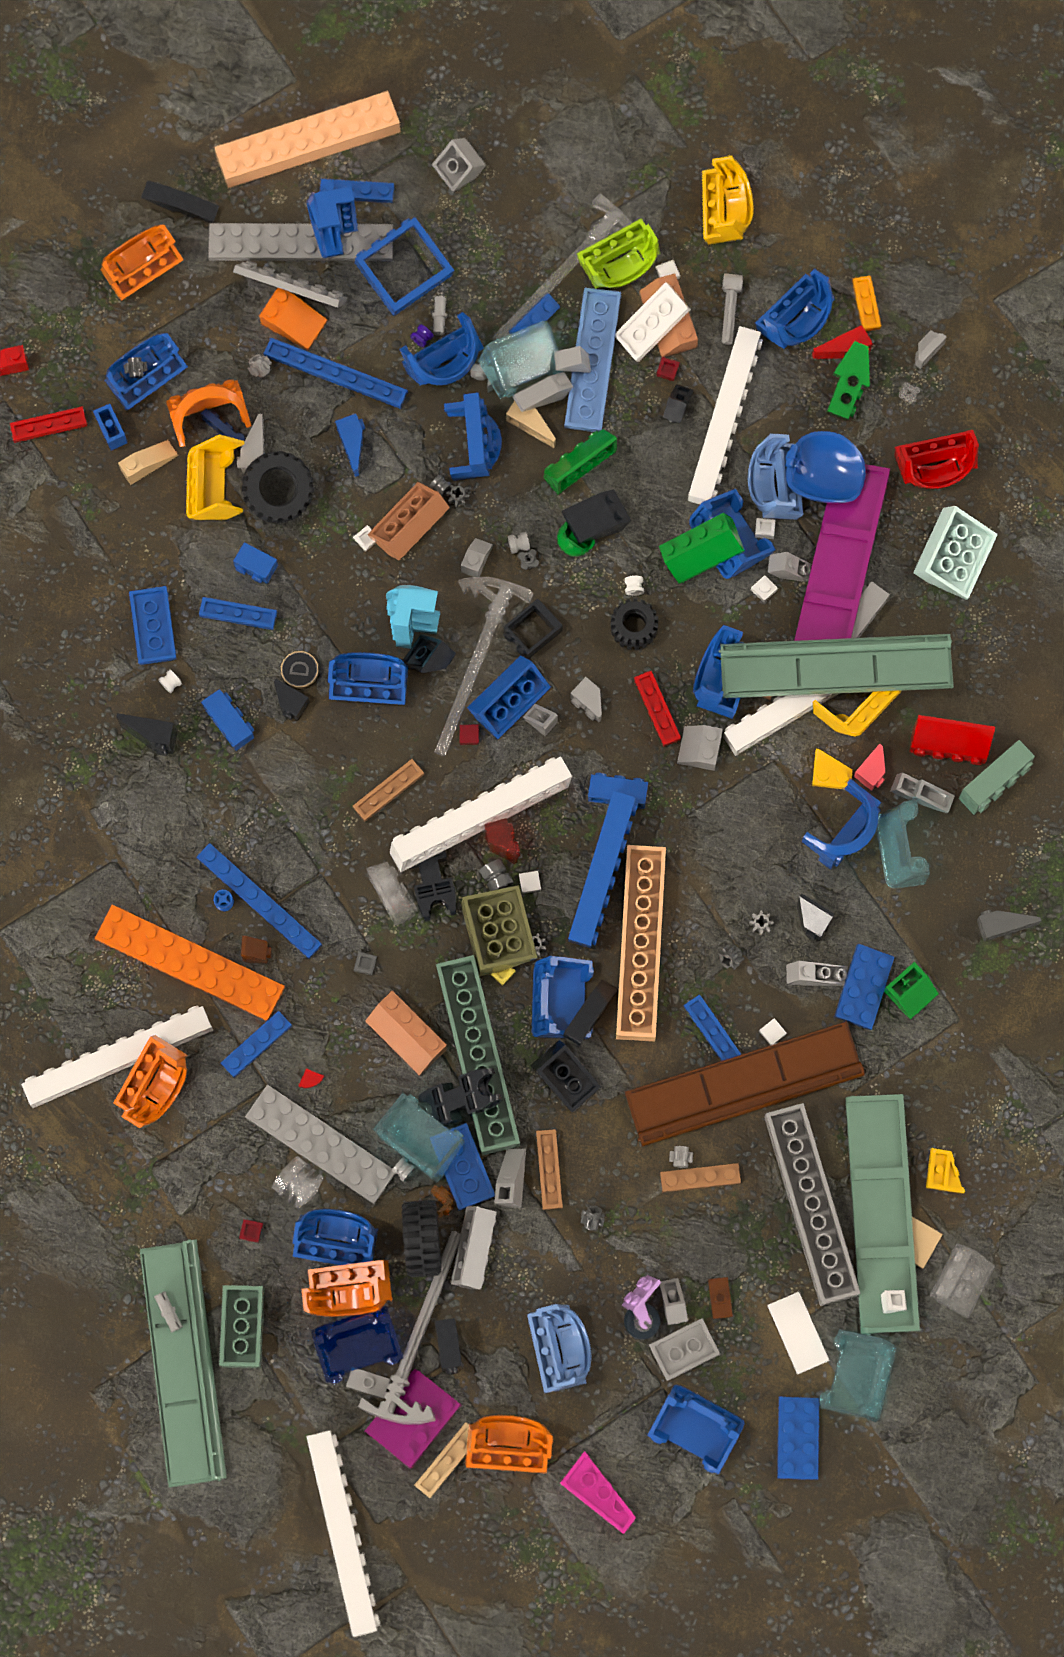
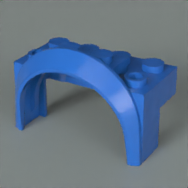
M341 186L335 190L325 189L315 194L312 192L307 200V208L321 256L328 258L344 255L340 234L358 231L352 186Z
M816 269L810 273L811 277L805 274L755 322L757 330L763 336L783 349L788 345H798L812 338L820 331L828 319L832 302L835 299L829 278ZM810 304H814L815 306H817L818 308H820L821 311L817 310L816 308H814V307L811 306ZM806 306L801 315L791 324L787 325Z
M462 312L457 315L462 326L461 328L413 355L409 352L407 346L399 349L404 358L402 364L407 374L420 386L427 383L433 385L453 383L465 376L473 367L479 351L484 348L470 317ZM454 359L449 364L440 367L444 361Z
M162 333L143 341L115 361L107 369V379L104 381L127 411L186 369L187 365L177 353L179 348L169 334ZM151 350H153V351L155 352V354H156L157 357L159 358V361L156 359V357H155L154 354L151 352ZM141 357L142 362H147L148 371L143 372L145 376L141 379L130 378L129 373L125 374L124 365L128 363L129 358Z
M479 393L463 394L464 401L444 404L448 417L466 418L470 465L450 468V475L453 481L490 476L489 469H492L500 455L502 446L500 430L496 422L488 415L487 406L484 403V399L480 398ZM487 427L488 438L487 434H484L483 428Z
M725 625L717 631L704 653L693 686L694 695L698 700L697 707L731 719L736 713L740 698H723L724 692L721 691V660L714 657L721 658V653H719L720 644L743 643L740 642L743 635L742 631Z
M355 652L337 655L329 661V699L405 705L408 665L397 657L379 653ZM350 664H351V677H349V665H350ZM389 668H391L390 680H389ZM356 681H373V682H383V683H368V682H356Z
M852 779L847 782L845 790L862 802V805L833 841L827 844L808 832L802 839L806 846L820 856L819 861L830 870L834 865L838 867L845 855L857 853L866 846L875 834L878 825L881 802Z
M335 1209L309 1211L304 1215H300L295 1224L292 1242L294 1244L293 1257L336 1265L371 1262L374 1259L378 1229L374 1228L365 1218L351 1212ZM320 1220L319 1229H318V1235H317V1234H316L317 1223H318V1221ZM360 1228L359 1241H357L358 1232ZM322 1238L337 1239V1240H342V1241H346V1242L353 1243V1244H347V1243H342V1242H336V1241H331V1240H325V1239H322Z

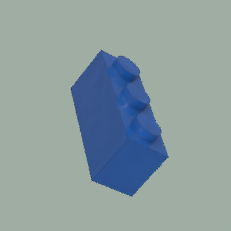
M219 689L201 703L228 742L237 751L254 739L252 733L254 729L249 722L245 723L241 718L243 714L239 708H234L231 705L232 699L227 692L223 694Z
M604 773L591 774L588 801L609 804L613 791L636 797L637 808L645 809L648 782H644L645 780L641 778L629 780L619 775L607 777Z

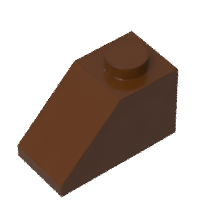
M242 936L241 956L244 963L267 964L268 958H271L272 947H269L268 942L249 936Z

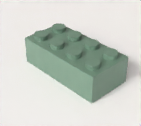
M1018 740L962 790L958 799L973 815L978 811L982 813L989 807L988 804H990L992 799L996 801L1003 794L1002 792L1006 789L1005 787L1011 788L1017 782L1020 774L1023 777L1030 771L1035 756Z
M223 1285L219 1361L221 1368L261 1369L265 1291L263 1286Z

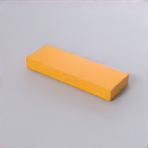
M871 276L853 278L852 283L861 325L865 331L881 329Z

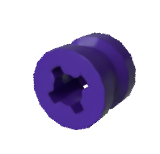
M421 324L417 327V331L410 335L411 339L422 348L426 346L428 340L434 337L432 332Z

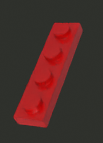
M83 406L10 423L14 443L87 426Z
M652 671L634 677L635 684L663 747L680 741V734Z

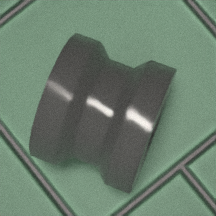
M440 474L431 482L429 488L439 492L444 497L446 492L451 490L450 486H453V484L447 482L445 476Z

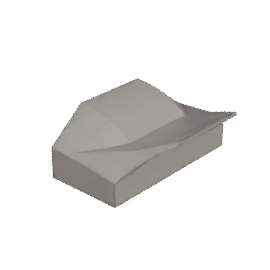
M930 330L918 343V351L915 353V365L921 369L945 344L947 337L943 333L938 334Z

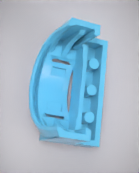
M400 585L387 592V615L390 616L393 640L396 642V647L411 649L414 631L437 634L440 611L435 610L438 591L413 585Z

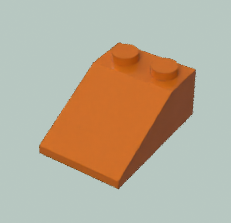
M281 288L276 289L259 315L261 325L306 350L310 349L327 322L325 317L297 296Z

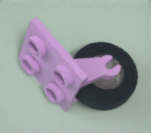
M648 1275L642 1277L637 1282L636 1289L625 1296V1302L622 1304L627 1309L624 1317L625 1328L632 1337L637 1339L652 1337L660 1326V1317L657 1310L653 1306L646 1304L645 1301L660 1285L661 1281Z

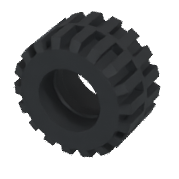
M633 598V602L627 599L625 604L622 602L618 604V608L614 609L611 616V634L614 636L616 643L620 642L621 647L627 646L628 650H631V647H635V650H639L641 646L643 648L647 647L648 643L651 644L653 642V638L656 637L658 630V616H656L655 609L652 610V605L649 603L646 605L644 600L637 602V598ZM629 617H639L645 622L646 626L639 632H630L624 627L623 622Z

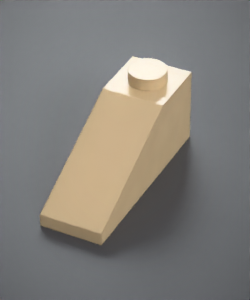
M514 401L506 413V421L554 448L556 438L537 409L534 408L521 412Z
M167 440L135 452L118 462L122 473L130 485L176 458L178 454Z

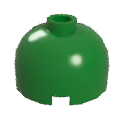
M567 522L558 530V545L569 556H582L588 553L595 545V539L578 544Z

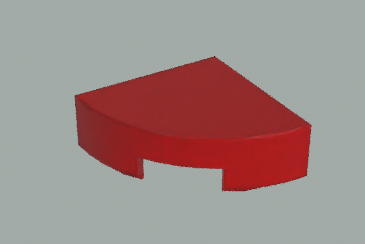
M306 1068L298 1087L303 1089L312 1088L320 1084L324 1076Z

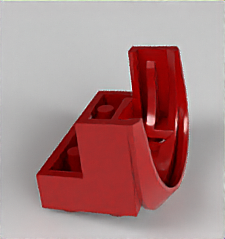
M969 430L895 447V459L905 484L912 483L917 487L927 489L944 488L959 482L972 469L978 468L979 444L974 431ZM950 459L949 461L944 462L942 464L934 466H922L923 464ZM955 460L958 462L960 470H958Z

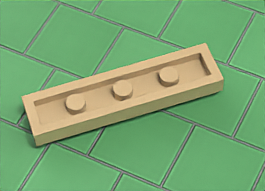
M465 1423L415 1484L429 1498L433 1496L466 1455L469 1424Z

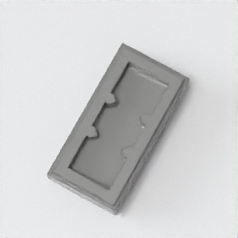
M352 1367L346 1387L384 1399L383 1395L387 1392L388 1388L386 1387L390 1379Z

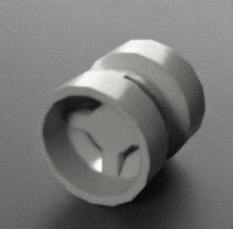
M522 532L517 536L508 535L511 554L517 553L519 550H530L526 532Z

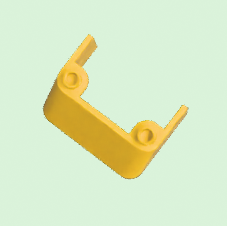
M219 434L190 449L187 461L186 514L188 518L195 520H227L243 513L242 508L232 506L230 501H224L225 467L234 461V449L244 445V441Z
M902 690L872 692L850 717L845 714L835 716L816 700L812 702L813 713L834 731L850 736H859Z

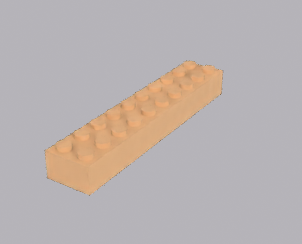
M386 91L216 146L215 152L227 187L231 188L400 133V122L389 93Z
M627 845L616 1039L655 1042L666 847Z

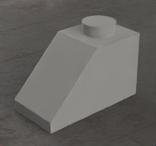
M475 538L462 561L461 572L479 579L493 544Z
M679 1279L661 1281L660 1290L668 1325L688 1321Z

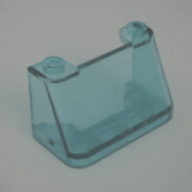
M542 321L489 343L484 348L478 361L499 398L513 396L520 384L545 374L551 376L563 372L556 371L554 353L559 351L553 331L547 321Z
M917 799L902 802L878 816L876 831L886 884L891 888L924 885L930 875L928 863L924 858L911 857L906 831L907 822L913 820L918 814Z
M402 1093L373 1130L382 1141L438 1183L465 1141L462 1139L464 1135L456 1129L454 1131L448 1130L422 1110L417 1104L418 1100L413 1095L409 1094L407 1096Z
M839 1329L834 1340V1345L840 1352L831 1390H826L821 1395L820 1408L877 1422L883 1407L895 1355V1346L883 1338Z

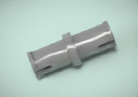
M443 296L435 297V308L432 313L434 335L445 334L444 328L447 313H445L446 297Z
M164 1291L154 1296L162 1312L161 1316L165 1318L171 1333L182 1328L183 1325H181L175 1313L176 1308L175 1306L172 1307L166 1292Z

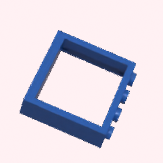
M415 217L412 220L406 219L401 223L399 229L390 230L386 234V238L373 242L370 249L367 251L363 249L356 255L357 258L355 259L356 266L393 316L450 278L454 273V269ZM411 228H414L441 264L443 270L395 303L365 263V260Z

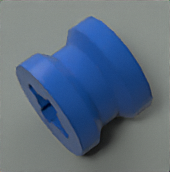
M223 889L215 893L213 900L217 909L229 911L234 905L232 894Z

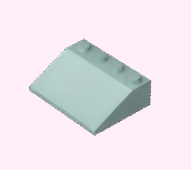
M956 506L943 508L913 573L926 582L967 600L998 534Z

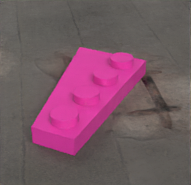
M584 1451L560 1484L624 1534L636 1517Z

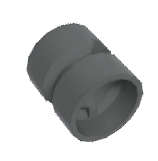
M501 859L494 860L479 870L484 881H488L487 886L490 891L508 888L514 883L509 873H505L506 867Z

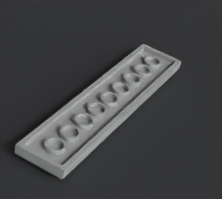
M210 223L209 260L355 261L356 255L363 249L367 251L371 248L373 242L386 238V234L393 229V224H357V232L340 234L344 255L323 258L312 224ZM393 241L365 261H393Z

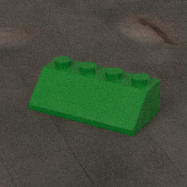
M604 429L599 432H593L587 441L578 443L574 447L575 450L571 453L563 454L559 459L560 461L547 466L544 472V479L555 493L559 495L613 455L617 450V438Z
M725 513L659 546L665 564L679 584L745 551L733 518Z

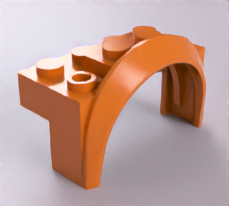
M156 225L128 240L103 259L100 270L122 301L183 261V258L174 246L175 240L166 226ZM148 242L151 243V245H152L153 248L155 249L156 253H154V251L152 250V248L150 247V245L148 244Z
M227 380L222 385L208 384L199 389H191L184 396H172L166 401L180 447L185 446V436L182 430L184 416L203 411L205 408L210 409L233 403L239 409L242 422L245 423L246 428L252 426L238 380Z
M156 1035L150 1036L114 1101L115 1105L125 1110L122 1117L139 1128L158 1120L173 1104L184 1085L187 1075L185 1060L187 1054ZM160 1065L156 1076L154 1077L152 1083L150 1084V1086H149L148 1089L146 1090V1088H147L148 1084L150 1083V1081H151L153 1075L155 1074V1072H156L158 1066ZM146 1096L149 1097V1098H151L152 1100H154V1101L157 1102L158 1104H154L153 1102H151L150 1100H148V1099L146 1098Z
M388 1260L309 1269L310 1288L302 1289L304 1311L314 1315L339 1317L376 1312L387 1301L392 1300ZM365 1282H366V1284L338 1287V1286H342V1285H350V1284H358V1283H365ZM333 1290L335 1291L336 1305L333 1302Z
M510 1415L483 1417L474 1424H469L465 1465L469 1468L546 1473L548 1458L551 1459L553 1436L544 1425L528 1418ZM488 1428V1432H487V1442H486V1441H485V1440H486V1429ZM528 1430H529V1431H530V1441H529V1445L527 1446ZM491 1445L514 1446V1447H521V1449H518V1448L493 1447V1446H491Z

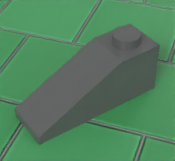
M991 910L981 912V916L977 919L984 942L1037 926L1042 921L1040 917L998 910L994 912Z

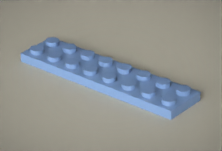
M584 288L576 347L581 346L589 354L591 372H572L571 384L573 388L569 392L564 428L591 432L602 430L621 292Z

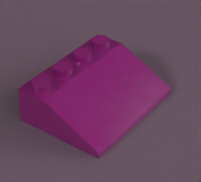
M414 1369L408 1376L409 1386L403 1388L406 1394L400 1396V1399L411 1408L415 1402H418L423 1412L426 1406H429L436 1420L410 1425L375 1417L365 1430L368 1435L410 1469L413 1468L461 1407L460 1403L417 1369ZM397 1405L394 1414L407 1416V1412Z

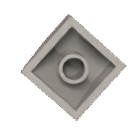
M466 138L452 139L433 162L432 166L452 192H455L475 179L485 168L486 164Z
M706 725L685 726L677 764L715 771L723 729Z

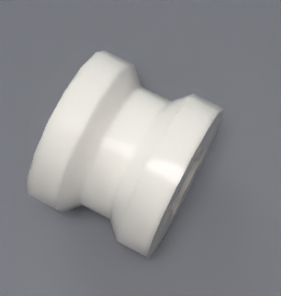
M626 577L625 584H627V588L625 589V594L629 596L642 595L644 593V588H642L643 577Z
M171 670L167 672L165 677L158 679L170 694L176 686L182 685L180 679Z

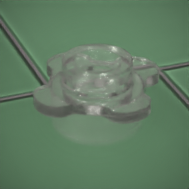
M905 382L902 391L899 392V398L906 402L914 403L920 388Z

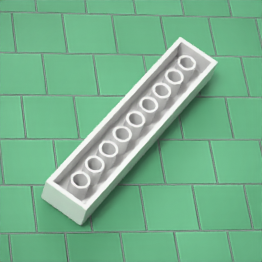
M553 757L547 760L545 765L541 767L535 766L523 776L521 774L515 776L506 785L501 783L494 788V791L490 793L488 791L483 792L478 796V799L474 801L468 800L462 803L460 808L456 810L452 808L446 811L444 816L440 818L434 817L426 825L412 828L409 834L396 836L391 843L390 854L400 872H403L568 788L572 775L561 757L557 759Z

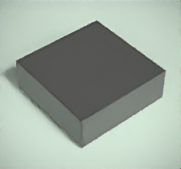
M358 952L354 971L373 976L377 956Z

